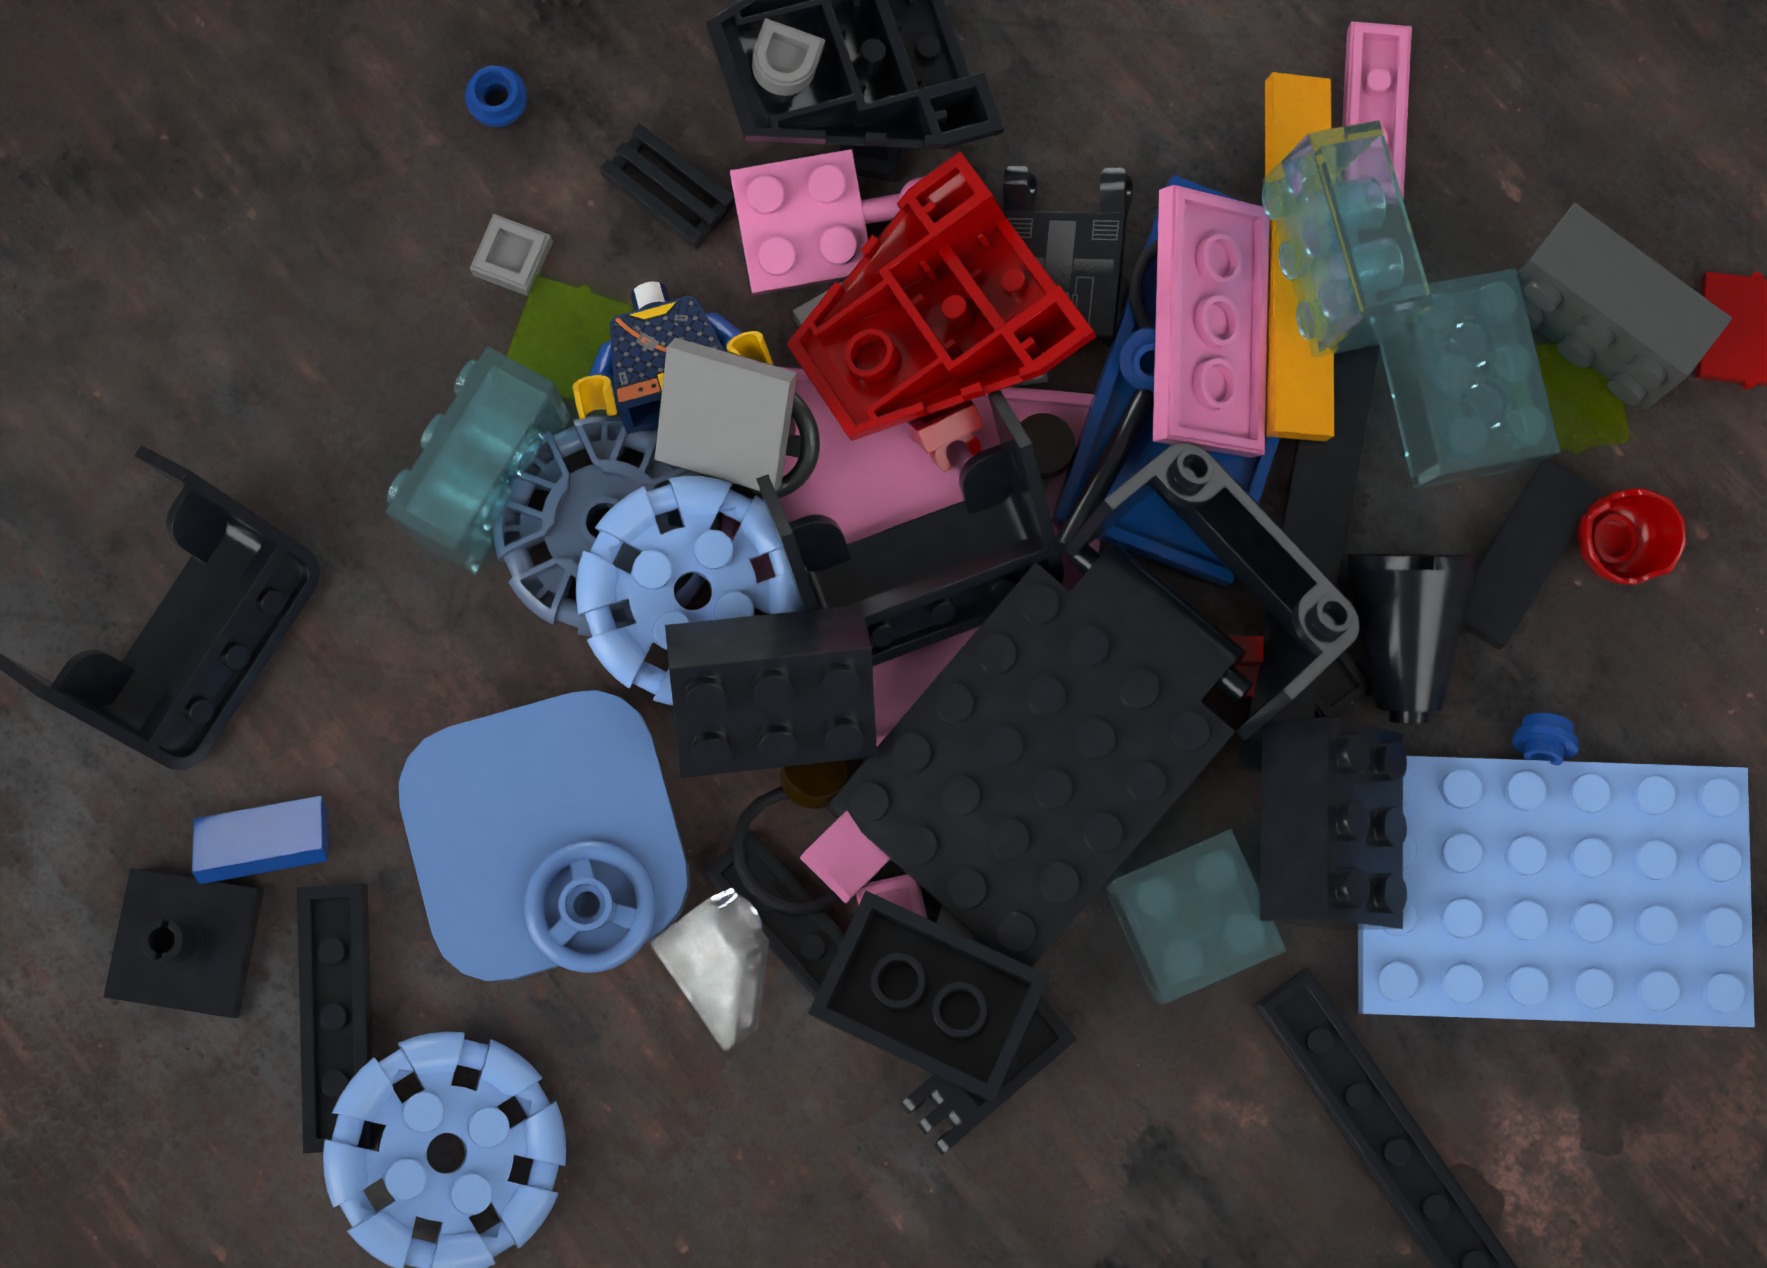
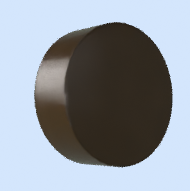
M843 760L782 767L780 772L781 786L785 794L798 805L812 809L824 808L830 805L829 802L845 785L848 775L847 766Z

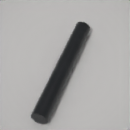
M1145 389L1134 390L1053 542V547L1061 554L1072 557L1066 551L1065 546L1109 494L1153 410L1154 395Z

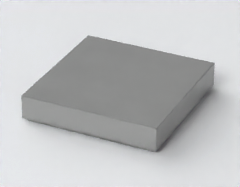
M675 338L667 346L655 460L759 491L756 478L768 474L775 491H777L782 483L798 372Z

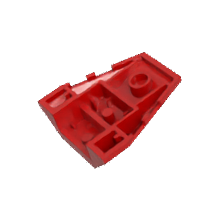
M961 151L906 191L897 203L900 211L878 238L872 235L861 248L860 252L863 254V258L841 285L835 281L787 342L790 351L851 441L1044 375L1097 337L1061 286H1056L1010 224L990 190Z

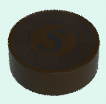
M1048 413L1033 414L1022 420L1020 424L1033 444L1041 480L1051 479L1063 473L1069 466L1075 449V439L1069 425L1058 416Z

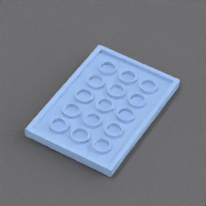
M1406 756L1407 769L1403 777V814L1407 823V834L1403 843V880L1407 889V901L1403 909V929L1358 930V1014L1755 1027L1748 768L1563 761L1561 765L1557 766L1550 764L1551 761Z

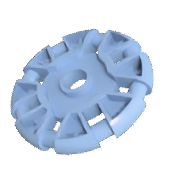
M705 476L668 478V485L646 491L643 486L631 492L617 502L596 525L595 529L599 531V534L590 552H582L576 578L578 615L585 614L592 638L587 639V642L594 655L604 668L624 686L630 689L631 685L634 684L655 694L653 701L673 706L669 669L666 672L644 661L652 643L667 650L665 625L753 616L754 610L764 615L804 611L764 500L757 495L752 500L730 489L733 483L718 478ZM678 509L683 528L674 529L660 535L655 516ZM718 512L741 522L733 540L719 530L710 529ZM622 544L640 552V555L634 561L631 574L613 565ZM769 555L776 577L757 583L750 560ZM698 574L708 581L711 587V598L706 606L698 610H688L678 604L674 596V585L682 576ZM629 600L630 610L636 623L617 629L609 606Z
M446 1031L415 1036L399 1042L398 1046L400 1049L380 1062L376 1058L371 1059L357 1072L340 1095L332 1113L338 1114L331 1141L324 1140L323 1169L327 1193L332 1207L340 1205L352 1227L347 1230L349 1235L360 1247L382 1263L393 1268H403L404 1265L417 1268H488L496 1264L493 1258L515 1244L518 1249L521 1248L536 1233L552 1210L559 1194L553 1192L559 1165L566 1166L567 1147L563 1118L557 1101L555 1100L550 1103L538 1083L543 1077L527 1060L506 1045L489 1039L488 1044L464 1039V1032ZM457 1065L480 1070L475 1091L465 1087L451 1086ZM414 1073L423 1091L414 1094L401 1103L392 1085L409 1074ZM515 1096L527 1117L514 1126L509 1127L506 1115L497 1106ZM364 1121L385 1125L380 1136L378 1152L358 1147ZM443 1133L457 1136L462 1141L465 1149L463 1162L456 1170L449 1173L435 1171L427 1160L429 1143L436 1136ZM514 1155L533 1159L527 1186L507 1181L512 1169ZM382 1178L394 1201L375 1211L364 1189ZM491 1204L500 1222L479 1235L469 1217L483 1212ZM416 1216L440 1222L435 1243L412 1238Z

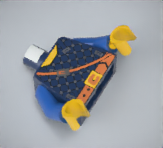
M652 281L643 283L633 289L631 301L634 311L616 315L610 321L611 340L599 347L589 375L577 380L572 388L579 420L586 419V415L594 410L605 409L608 416L616 415L617 405L625 431H627V434L638 431L654 430L658 427L667 346L675 338L773 365L762 333L758 331L742 332L720 314L705 313L696 297L685 296L670 301L666 286L660 282Z

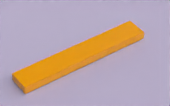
M1272 72L1265 80V207L1270 208L1266 437L1326 442L1334 437L1331 79Z

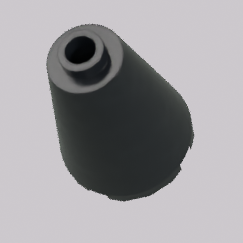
M1348 554L1347 572L1354 605L1359 615V629L1377 709L1389 711V722L1428 723L1429 712L1442 710L1478 571L1477 556Z

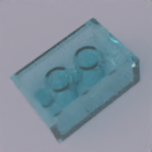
M1380 120L1308 133L1262 180V203L1267 217L1275 222L1281 243L1279 248L1280 267L1284 276L1291 280L1297 299L1296 322L1301 336L1308 340L1312 356L1315 358L1382 344L1434 304Z
M1516 268L1399 288L1371 309L1413 490L1530 468L1560 453Z
M488 346L478 361L471 359L461 370L454 387V392L457 394L456 398L445 415L437 414L428 424L421 439V447L424 450L411 470L407 468L402 470L393 481L387 495V502L390 505L385 512L410 540L474 576L494 545L493 525L501 516L511 494V487L509 486L511 479L506 476L507 473L510 472L518 477L522 476L536 458L542 445L544 434L549 430L552 435L561 432L571 417L555 383Z

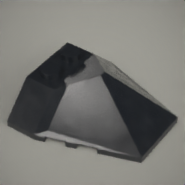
M739 0L707 21L706 27L745 141L947 149L1002 134L1005 129L985 72L970 75L944 0ZM765 18L825 39L824 49L811 83L797 94L788 96L773 94L765 90L757 82L753 74L752 60L754 47Z

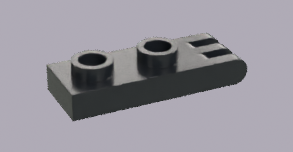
M1042 997L995 1103H991L932 1075L904 1099L900 1105L909 1114L919 1109L927 1098L932 1101L936 1108L923 1118L917 1126L926 1135L946 1118L953 1129L942 1134L933 1145L943 1155L1073 1044L1077 1038Z

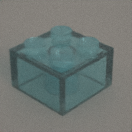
M1231 829L1112 880L1104 886L1156 1005L1167 1004L1286 951L1274 922L1260 921V891Z

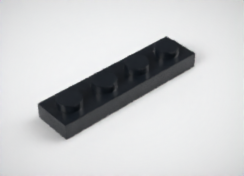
M363 883L297 887L303 1154L323 1152L324 1140L331 1141L338 1114L332 1113L340 1095L357 1072L373 1059L368 885ZM364 1121L358 1147L364 1149L375 1148L373 1122Z

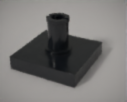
M130 868L103 998L228 1018H239L264 890L222 882L199 884L196 878Z

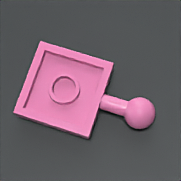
M852 149L730 170L752 296L845 280L863 258L860 250L868 241L866 224L893 220L900 211V208L897 206L898 201L911 186L924 177L910 180L898 194L861 200Z

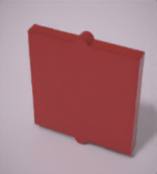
M1706 272L1702 276L1701 295L1733 319L1697 364L1696 379L1739 383L1744 390H1750L1754 386L1767 387V279L1760 272H1754L1750 276Z

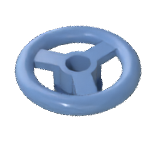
M603 841L575 842L553 852L534 872L525 895V921L529 934L537 948L555 964L565 969L582 973L607 971L628 961L646 942L655 920V891L643 865L625 849ZM590 860L608 863L619 869L628 878L635 893L636 909L614 902L609 888L602 882L594 879ZM570 866L573 881L564 887L558 901L559 913L562 919L549 929L544 914L545 896L553 879L563 869ZM592 893L597 895L600 901L599 911L591 918H583L578 912L579 900L586 894ZM607 922L630 929L619 943L601 952L583 953L565 946L579 931H596L606 925Z

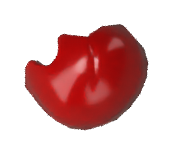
M1650 489L1618 490L1599 498L1588 507V512L1581 517L1577 530L1580 555L1595 576L1617 585L1624 583L1626 585H1637L1655 577L1669 574L1676 567L1687 545L1685 518L1672 499Z

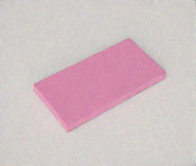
M1171 185L1159 190L1153 407L1154 442L1172 445L1188 443L1207 451L1249 458L1265 455L1270 208L1177 185Z

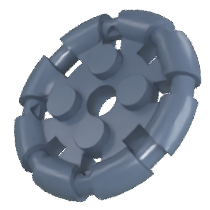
M620 415L587 416L586 419L582 420L575 419L573 420L575 426L555 435H552L549 430L536 439L517 458L506 476L511 479L504 498H497L494 511L493 537L497 559L499 562L506 563L512 576L508 584L516 596L528 609L553 626H556L560 621L578 628V635L592 637L585 614L578 615L576 600L568 598L573 580L577 578L582 552H590L596 540L589 532V522L592 516L601 509L612 508L625 496L643 486L646 491L668 485V478L702 476L701 473L655 460L658 427L655 431H638L627 434ZM586 448L593 464L580 468L570 474L563 458ZM627 448L645 454L640 468L620 461ZM534 489L549 492L542 512L528 507ZM678 509L655 516L660 535L674 529L683 528ZM718 512L710 528L711 530L721 531L720 512ZM546 541L547 548L553 559L535 566L529 551L532 547ZM622 544L613 565L631 574L634 561L640 555V552ZM686 574L679 578L674 585V596L678 604L684 608L701 589L706 579L698 574ZM628 601L609 606L617 629L636 623Z

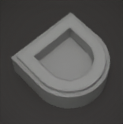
M765 18L753 52L752 70L757 82L765 90L776 95L788 96L801 92L811 83L824 49L825 39Z

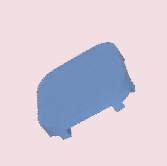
M599 690L571 692L446 727L424 738L407 757L398 782L400 810L431 933L442 956L461 973L484 981L504 982L516 981L519 978L561 967L549 960L533 942L525 921L524 903L527 887L539 865L553 852L575 842L593 840L617 845L632 854L643 865L652 881L656 897L654 924L644 944L666 934L669 927L681 915L689 890H691L690 865L687 863L656 749V741L642 715L621 697ZM590 860L594 879H597L609 888L614 902L636 909L635 893L628 878L619 869L608 863ZM570 866L558 873L548 887L544 901V914L549 929L562 919L559 913L558 901L564 887L573 881ZM586 894L578 902V912L583 918H591L599 911L600 901L595 894ZM607 922L606 925L596 931H579L565 946L583 953L601 952L619 943L630 929Z

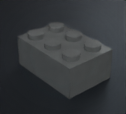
M1574 203L1547 234L1496 299L1506 307L1507 314L1515 323L1528 330H1538L1556 344L1557 351L1566 361L1580 368H1589L1607 382V388L1617 399L1628 405H1638L1645 411L1691 374L1733 319L1577 203Z

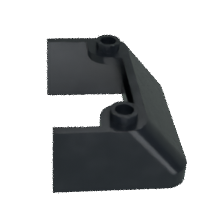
M1001 390L988 394L1001 444L978 452L964 464L959 476V485L964 501L846 544L844 535L837 522L830 517L809 515L788 522L769 475L756 478L804 611L862 605L872 648V666L981 626L1035 562L1061 584L1063 582V565L1060 553L1053 547L1056 537L1033 444Z
M1178 443L1168 447L1109 495L1065 546V549L1072 557L1076 556L1150 493L1155 491L1308 652L1313 659L1236 730L1245 741L1291 702L1356 640L1360 627L1359 615L1351 600L1215 457L1198 446Z
M141 445L134 456L183 488L168 511L166 525L172 541L193 556L123 661L104 651H83L73 656L62 668L54 682H51L0 654V670L37 697L163 766L173 770H184L197 765L209 753L314 592L319 581L320 568L317 558L309 549L189 469Z

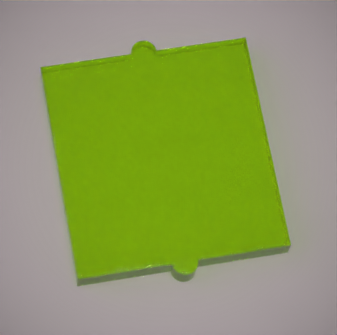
M536 275L501 369V377L542 390L547 399H552L557 395L575 401L572 386L577 380L589 375L599 347L611 340L610 321L616 315L633 311V306L594 294L586 284L576 288Z
M1557 341L1554 344L1518 347L1509 350L1526 455L1571 450L1574 455H1580L1585 448L1627 444L1630 442L1624 403L1617 399L1607 388L1609 379L1590 365L1587 368H1580L1566 361L1557 351Z

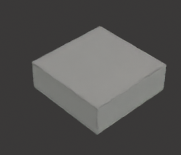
M493 214L469 269L475 277L530 297L553 240L551 235Z

